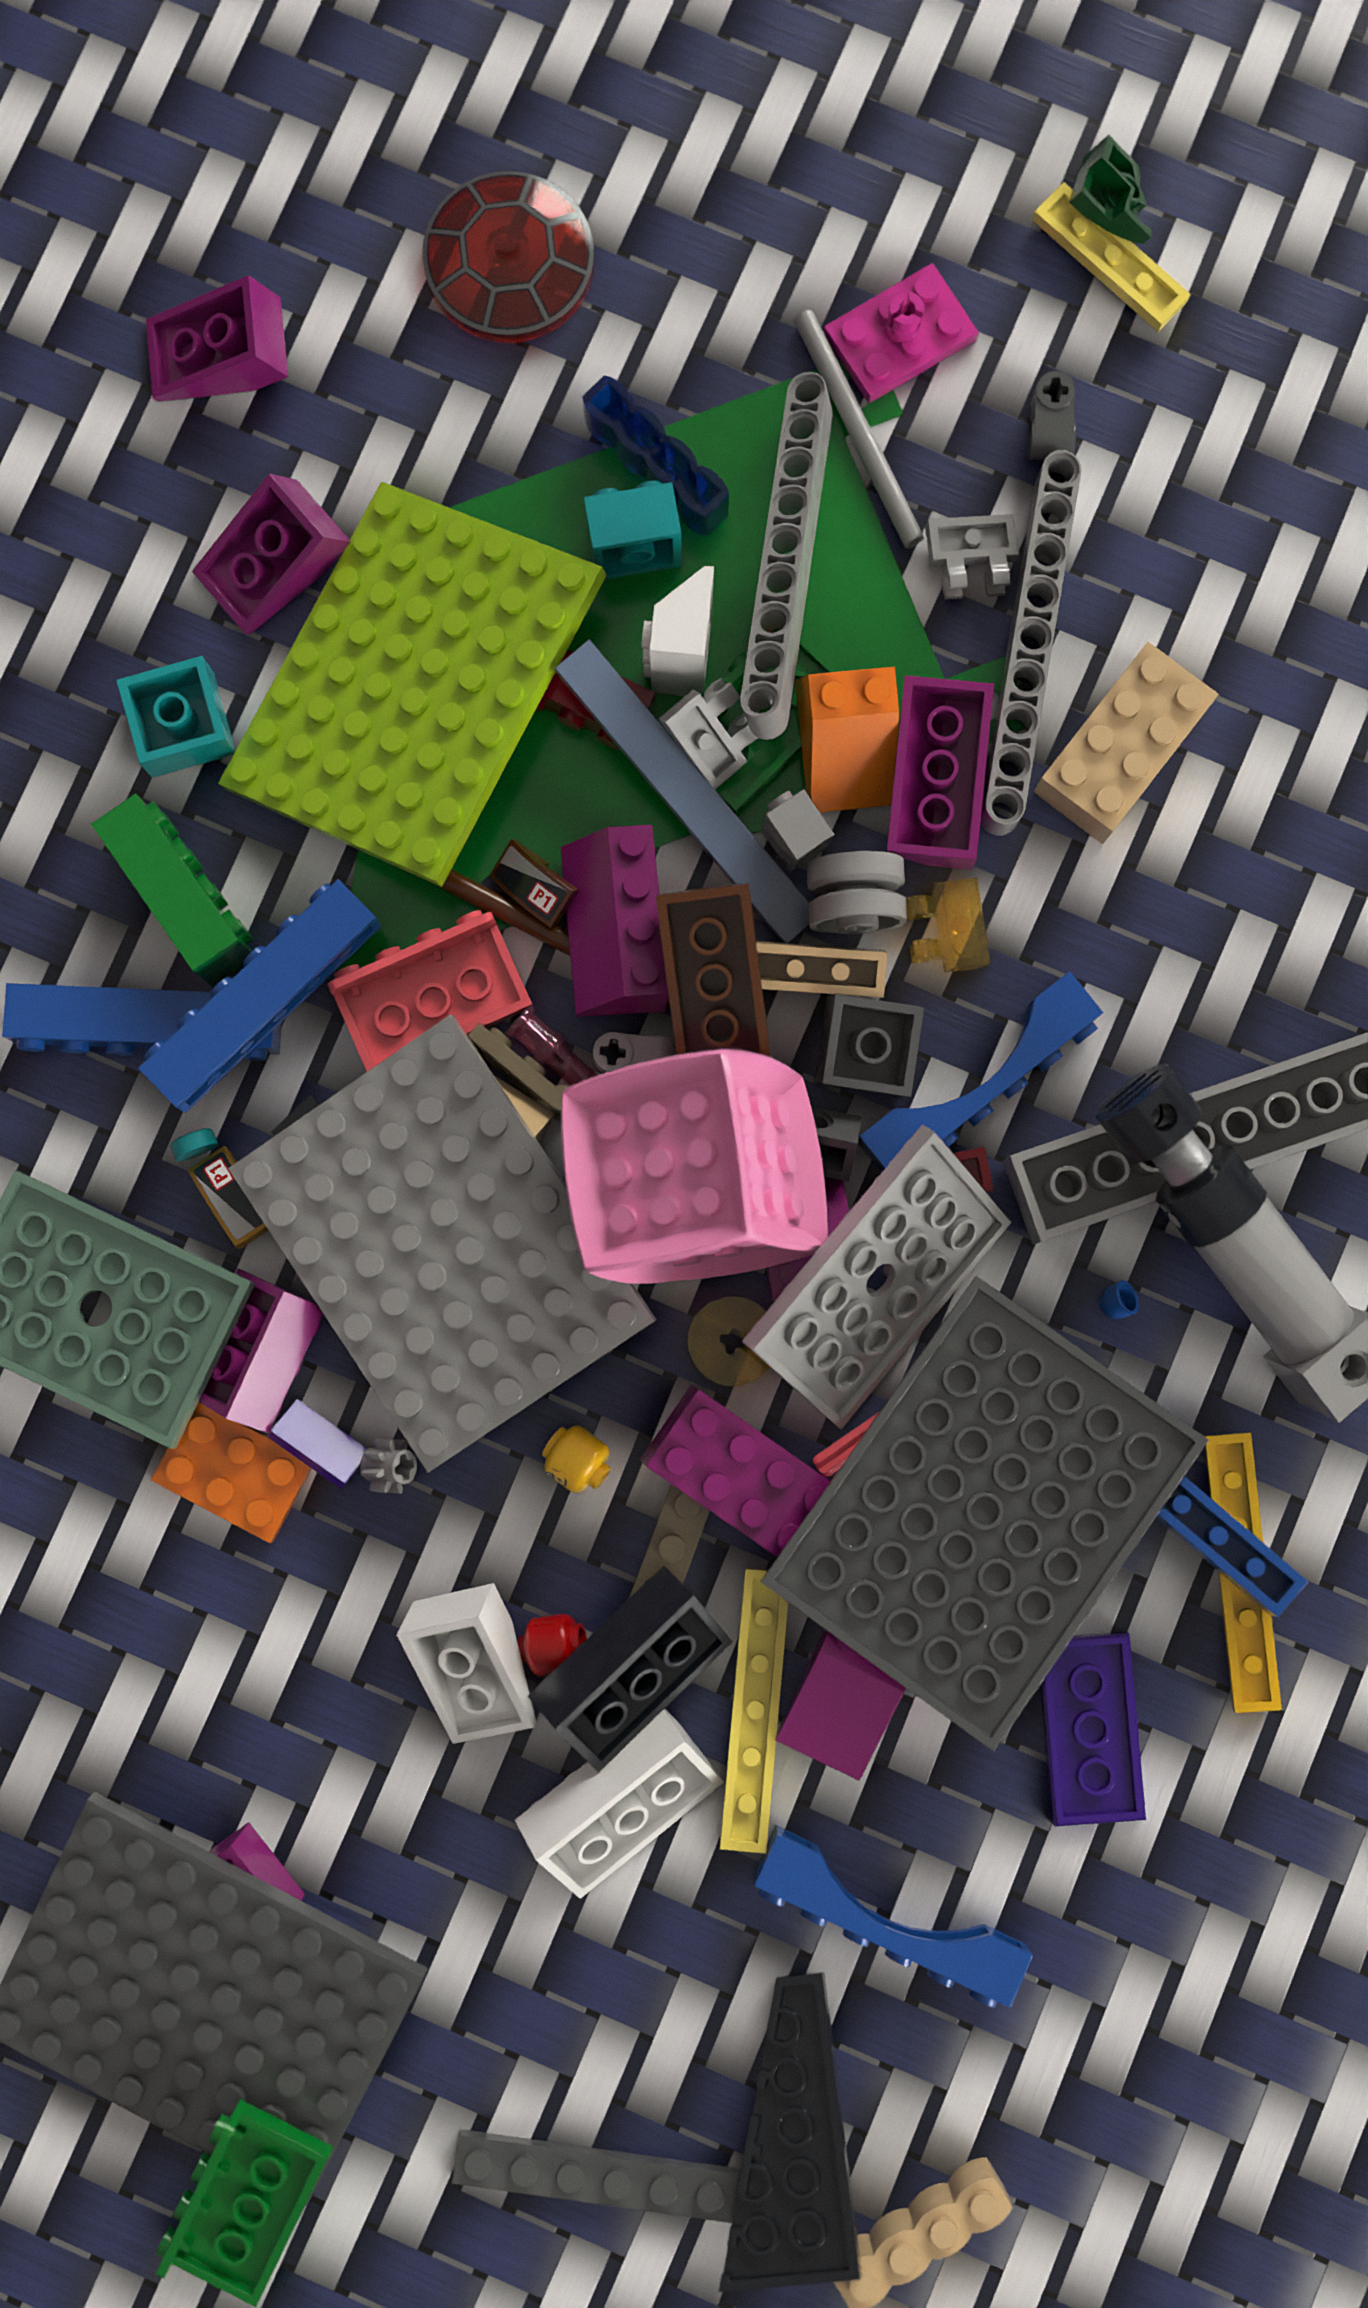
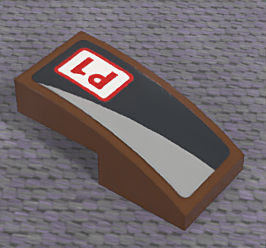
M511 839L489 876L532 915L548 927H556L579 889L549 869L547 861L516 839Z

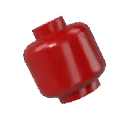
M569 1614L534 1617L527 1623L524 1635L519 1636L517 1640L522 1663H528L530 1670L535 1676L547 1677L587 1639L583 1624L576 1623Z

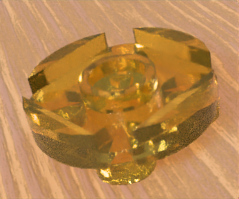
M726 1296L709 1302L696 1314L688 1332V1349L693 1364L707 1379L724 1386H740L757 1380L769 1369L770 1366L746 1345L744 1349L736 1348L734 1355H730L725 1352L726 1345L719 1342L720 1335H728L731 1328L740 1330L739 1337L744 1339L753 1329L756 1322L766 1313L763 1308L756 1302L744 1297Z

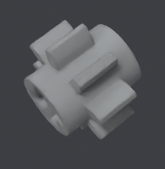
M377 1437L375 1438V1447H371L363 1452L360 1463L361 1476L371 1481L370 1491L401 1494L403 1490L402 1484H408L414 1479L417 1470L416 1456L411 1451L406 1450L408 1444L406 1440Z

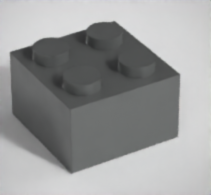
M842 994L828 995L814 1084L911 1097L924 1007Z

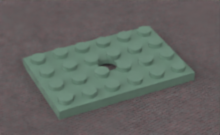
M14 1170L0 1199V1366L170 1449H176L256 1283L29 1175ZM102 1291L109 1296L112 1302V1313L109 1319L102 1325L90 1326L85 1322L84 1315L80 1310L81 1303L89 1293Z

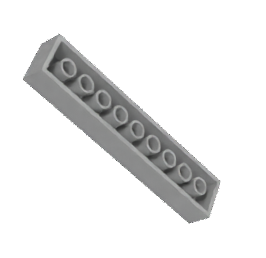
M1368 1032L1190 1093L1202 1109V1116L1193 1129L1194 1133L1197 1134L1207 1150L1222 1145H1230L1251 1170L1368 1129ZM1101 1124L1010 1155L1002 1161L1032 1245L1155 1203L1157 1192L1166 1181L1152 1160L1140 1164H1131Z

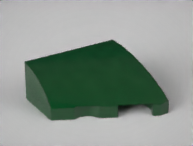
M1107 135L1084 156L1069 203L1093 223L1123 239L1143 245L1152 236L1151 228L1140 221L1138 214L1146 207L1145 196L1139 185L1141 177L1138 164L1110 135Z

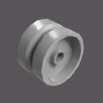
M855 851L825 855L806 863L808 890L820 895L808 903L811 930L829 934H862L886 931L907 923L906 897L894 892L905 882L903 857L881 851Z

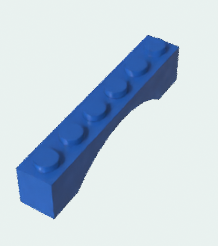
M1069 971L1028 1005L1024 1026L1013 1051L1000 1070L987 1082L970 1093L943 1104L922 1108H894L863 1132L858 1138V1144L881 1173L922 1124L934 1131L944 1144L949 1147L960 1138L955 1130L967 1120L974 1127L991 1114L994 1109L989 1103L1003 1093L1007 1099H1010L1029 1084L1024 1077L1036 1066L1044 1072L1064 1056L1059 1048L1070 1039H1073L1078 1045L1094 1033L1098 1027L1093 1021L1104 1012Z
M778 1825L775 1826L767 1843L766 1854H762L753 1874L754 1886L760 1889L758 1894L765 1900L778 1906H784L785 1901L801 1908L800 1914L804 1918L823 1927L829 1921L843 1928L842 1934L861 1946L868 1947L869 1942L875 1943L885 1948L884 1954L898 1964L910 1967L912 1962L929 1969L927 1975L942 1985L952 1987L954 1982L971 1989L969 1995L989 2007L994 2008L998 2002L1011 2008L1033 1957L1025 1943L986 1924L961 1930L933 1931L908 1927L884 1918L864 1906L842 1886L828 1867L817 1844Z

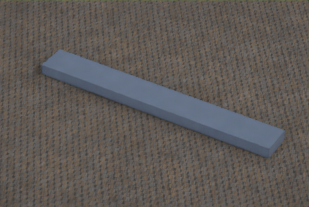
M590 640L586 641L554 669L555 673L732 884L749 882L753 909L782 943L790 942L809 925V902Z

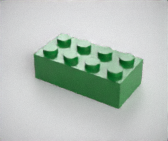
M135 793L91 823L192 971L210 986H213L243 965L245 958L252 952L248 947V944L254 941L252 936L230 909L226 912L223 911L229 905L216 885L211 883L205 873L200 876L198 875V873L204 870L203 866L179 837L173 839L179 835V832L154 801L147 805Z

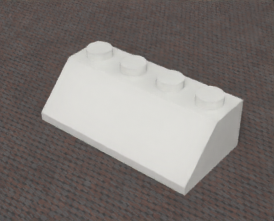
M663 1709L600 1772L589 1762L585 1763L578 1770L569 1774L562 1783L542 1799L534 1802L527 1811L515 1819V1822L536 1861L581 1899L715 1791L724 1781L678 1721L666 1709Z

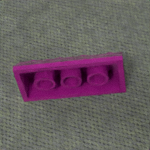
M905 675L887 842L888 853H894L904 859L927 866L964 870L973 869L978 851L994 691L993 683Z
M652 825L606 827L562 846L560 854L563 879L579 889L566 910L575 1016L664 1012L669 994L656 904L659 886Z

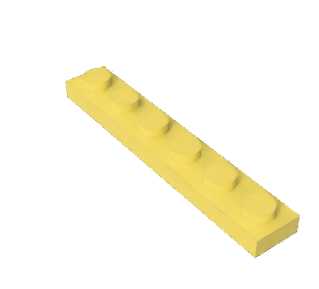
M745 1568L720 1849L766 1854L788 1602L761 1583V1579L768 1570Z

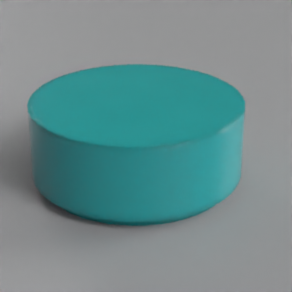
M203 1128L175 1139L171 1143L170 1148L175 1160L180 1162L213 1150L218 1146V1142L212 1129Z

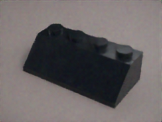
M663 1566L588 1639L580 1644L563 1663L547 1676L528 1697L554 1729L600 1772L733 1641L697 1598Z

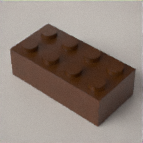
M749 882L656 895L676 1054L683 1055L714 1050H742L771 1057Z

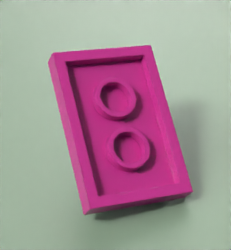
M933 263L825 325L823 331L828 343L868 404L975 342L979 334Z

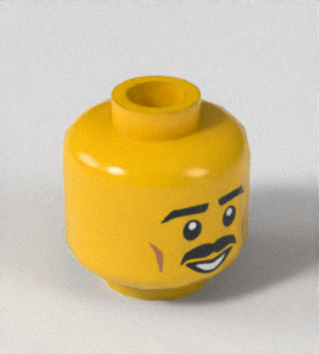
M574 1425L567 1430L562 1426L551 1437L542 1452V1456L546 1458L544 1469L549 1476L573 1493H580L589 1486L596 1490L611 1471V1467L606 1464L610 1450L607 1444L584 1427Z

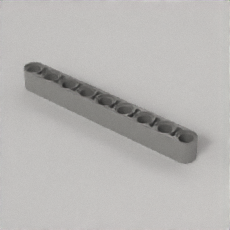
M805 372L797 375L789 383L740 697L741 708L749 729L757 738L765 740L774 739L781 735L786 729L789 720L833 417L826 382L821 375L814 372ZM776 629H781V630L778 631V632L771 633L772 631H774V630H776ZM770 668H776L772 672L764 673L766 670ZM764 708H771L769 711L765 713H758L760 710Z
M1066 450L1054 451L1045 458L1034 485L984 782L980 823L988 833L995 836H1003L1010 833L1016 827L1026 809L1081 477L1079 459L1073 453ZM1059 473L1065 477L1067 482H1055L1050 478L1049 474ZM1042 514H1053L1059 519L1060 523L1050 524L1043 519ZM1044 554L1052 560L1053 565L1044 566L1036 560L1035 555ZM1028 596H1040L1045 600L1047 606L1040 608L1033 606L1029 602ZM1030 636L1038 641L1040 648H1026L1020 638ZM1013 679H1027L1032 684L1033 690L1028 692L1019 690L1015 686ZM1010 719L1021 721L1026 728V732L1023 734L1012 732L1008 728L1006 721ZM1002 761L1014 763L1019 770V775H1005L1001 771L999 763ZM995 803L1007 805L1011 809L1012 818L1002 819L997 817L992 810V805Z

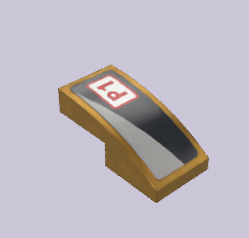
M223 1146L187 1171L230 1240L240 1250L269 1230L228 1168L237 1163L232 1152L226 1146Z

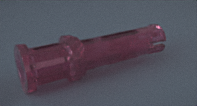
M533 1006L527 1008L505 1033L509 1039L516 1038L534 1055L533 1059L542 1066L547 1064L570 1086L583 1081L578 1075L584 1080L598 1076L594 1070L588 1067L565 1045L567 1040L564 1038V1034L560 1031L555 1033L536 1016L537 1010Z

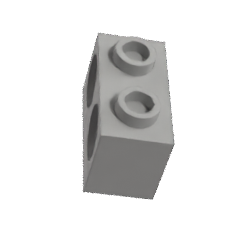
M804 789L794 796L790 791H787L768 804L769 810L764 814L765 819L761 832L790 874L827 849L834 833Z

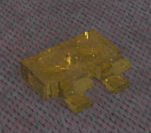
M977 878L936 882L931 886L932 896L917 895L906 898L907 921L936 917L939 939L928 938L913 941V945L909 946L912 964L942 960L944 972L983 968L990 965Z

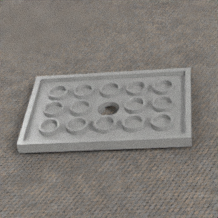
M922 1124L885 1170L874 1180L873 1184L855 1206L845 1215L841 1223L821 1247L815 1251L811 1259L792 1282L785 1287L782 1294L762 1318L756 1322L753 1329L742 1342L828 1420L842 1429L1011 1224V1221L938 1135ZM884 1264L883 1272L887 1277L885 1283L876 1291L872 1288H866L869 1276L878 1266Z

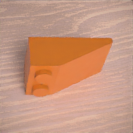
M895 666L808 674L795 680L806 793L818 811L822 813L890 806L892 803L899 726Z

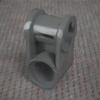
M1048 372L1037 383L1035 394L1030 404V423L1027 436L1028 461H1044L1050 453L1057 450H1066L1074 454L1076 440V424L1074 421L1075 386L1070 376L1064 372ZM1050 395H1054V401L1056 403L1051 402Z

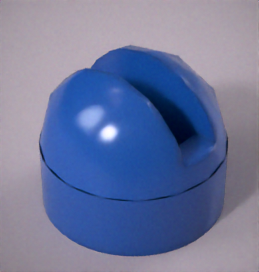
M1121 1280L1103 1290L1099 1306L1108 1317L1124 1319L1138 1312L1139 1300L1131 1284Z

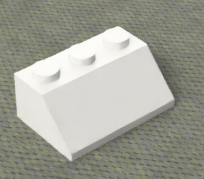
M704 566L655 604L653 621L644 620L642 633L643 677L651 678V691L655 693L686 696L692 690L700 694L704 691L712 621L714 567Z

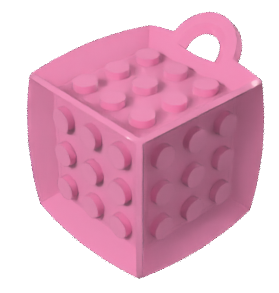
M742 1050L704 1051L656 1059L617 1069L565 1088L561 1094V1136L565 1184L574 1233L583 1267L587 1272L604 1279L633 1284L719 1277L759 1270L813 1255L828 1238L823 1163L813 1112L803 1077L786 1064L766 1055Z

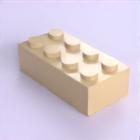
M1147 642L1046 771L1033 792L1101 844H1104L1219 694L1150 642Z

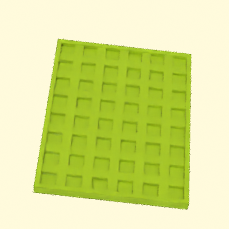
M381 482L350 538L351 543L343 551L218 784L233 794L442 887L555 674L554 669L561 663L599 591L606 573L602 566Z

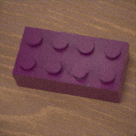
M692 1384L640 1458L647 1468L776 1557H778L831 1482Z

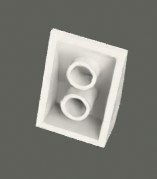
M492 1583L413 1601L397 1633V1637L452 1743L455 1744L534 1728L536 1719L532 1702L528 1697L530 1693L513 1622L495 1584Z

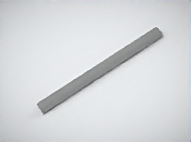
M812 310L804 311L794 319V323L819 374L826 382L827 390L904 547H913L924 539L923 533Z

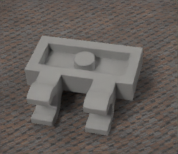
M1014 515L928 519L925 532L930 568L943 567L944 598H962V588H967L965 565L986 564L985 588L987 597L1004 596L1005 586L1010 585L1008 563L1016 562L1019 556Z
M721 678L713 682L706 689L703 697L699 692L692 690L659 718L680 749L714 789L718 788L748 762L741 751L758 739L749 729L744 713L731 722L728 731L725 730L717 719L718 715L731 707L740 698L730 682L725 684Z

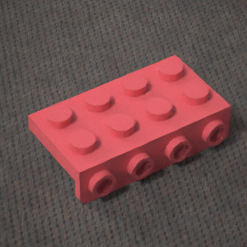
M481 910L467 913L457 920L458 925L443 932H441L440 928L429 930L416 938L417 943L402 950L399 946L388 948L375 956L376 961L361 968L358 964L350 965L334 974L335 979L330 981L327 986L335 998L367 1072L448 1015L455 1016L468 1036L479 1023L488 1028L533 1008V1004L492 912L482 914Z

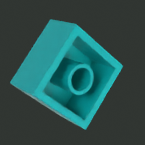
M646 481L639 484L635 489L618 491L614 488H604L594 492L592 496L584 497L593 563L602 566L606 573L605 579L682 566L681 528L672 482L662 484L659 481Z
M203 655L117 680L139 764L152 778L234 755L236 750L216 678Z

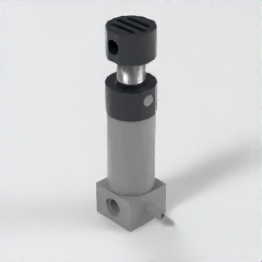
M1160 1064L1140 1072L1127 1080L1104 1100L1097 1109L1095 1118L1131 1164H1140L1152 1160L1165 1177L1166 1181L1157 1192L1156 1202L1190 1246L1194 1247L1271 1347V1350L1263 1358L1298 1404L1340 1423L1368 1399V1312L1347 1304L1266 1196L1267 1192L1235 1149L1230 1145H1222L1207 1150L1193 1131L1201 1119L1202 1109L1167 1064Z

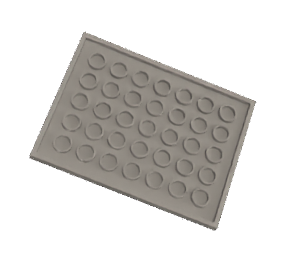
M454 1015L445 1017L228 1168L428 1473L656 1320L632 1283L604 1279L584 1269L574 1233L565 1181Z

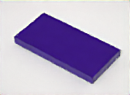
M1128 1632L1075 1635L1040 1684L1052 1824L1054 1827L1146 1820L1130 1634Z

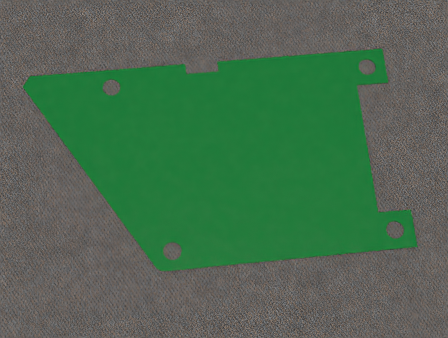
M839 360L838 363L846 379H851V376ZM817 369L810 371L819 374ZM793 378L449 508L593 563L584 497L592 496L594 492L604 488H614L618 491L635 489L639 484L646 481H659L662 484L672 482L681 528L682 566L604 579L568 650L575 652L586 641L590 640L620 676L651 690V678L643 677L642 633L644 620L653 621L655 604L701 568L712 566L714 567L713 605L705 689L719 678L724 680L731 673L728 669L732 662L743 651H748L786 395L789 383ZM894 390L861 408L870 427L904 414ZM829 394L833 417L801 634L840 671L895 666L900 725L905 675L945 678L844 438L849 436V433ZM1005 656L947 679L993 683L994 692L999 696ZM1013 679L1015 686L1018 688L1015 679ZM655 693L656 707L652 715L666 732L667 730L659 718L685 696ZM543 708L541 712L535 711L452 869L482 885L484 880L490 877V873L510 840L516 839L549 863L548 868L563 878L560 848L606 827L652 825L655 848L689 836L691 833L621 750H614L605 746L597 740V734L583 727L580 731H576L565 726L557 719V714ZM995 718L990 721L988 743L992 741ZM1010 719L1006 721L1008 728L1014 733L1026 729L1019 720ZM802 750L736 814L751 834L761 831L765 819L764 814L769 810L767 806L774 799L787 791H790L793 796L803 789L806 792ZM358 850L351 892L376 916L382 927L338 968V971L354 964H358L360 968L376 961L375 956L381 951L395 946H399L401 950L416 944V938L422 933L436 928H440L441 932L457 926V920L463 915L481 909L414 874ZM494 917L499 931L512 927L508 923Z

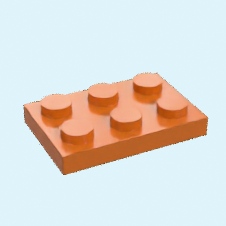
M198 1402L176 1449L167 1448L151 1481L260 1539L273 1543L312 1468L269 1439L267 1435L252 1427L226 1419Z

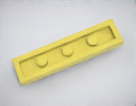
M1063 182L1035 210L1032 220L1159 332L1187 303L1191 294L1134 243L1106 231L1081 214L1069 203L1073 189Z

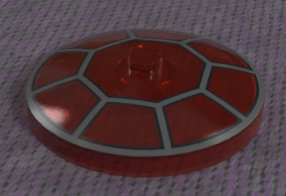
M512 171L495 172L467 181L457 187L441 202L431 217L425 232L423 265L426 280L436 304L455 325L485 340L505 343L523 342L539 338L554 331L569 320L578 310L592 282L594 246L591 230L583 212L577 203L560 187L544 178L528 173Z

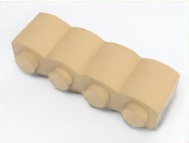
M987 2157L976 2158L966 2162L952 2174L948 2183H939L924 2189L913 2199L909 2208H901L887 2213L874 2224L869 2234L857 2235L862 2277L860 2280L834 2282L849 2308H870L876 2305L886 2296L892 2285H902L916 2279L927 2269L932 2259H941L956 2253L968 2242L972 2233L988 2231L999 2225L1009 2215L1012 2204L1003 2183Z

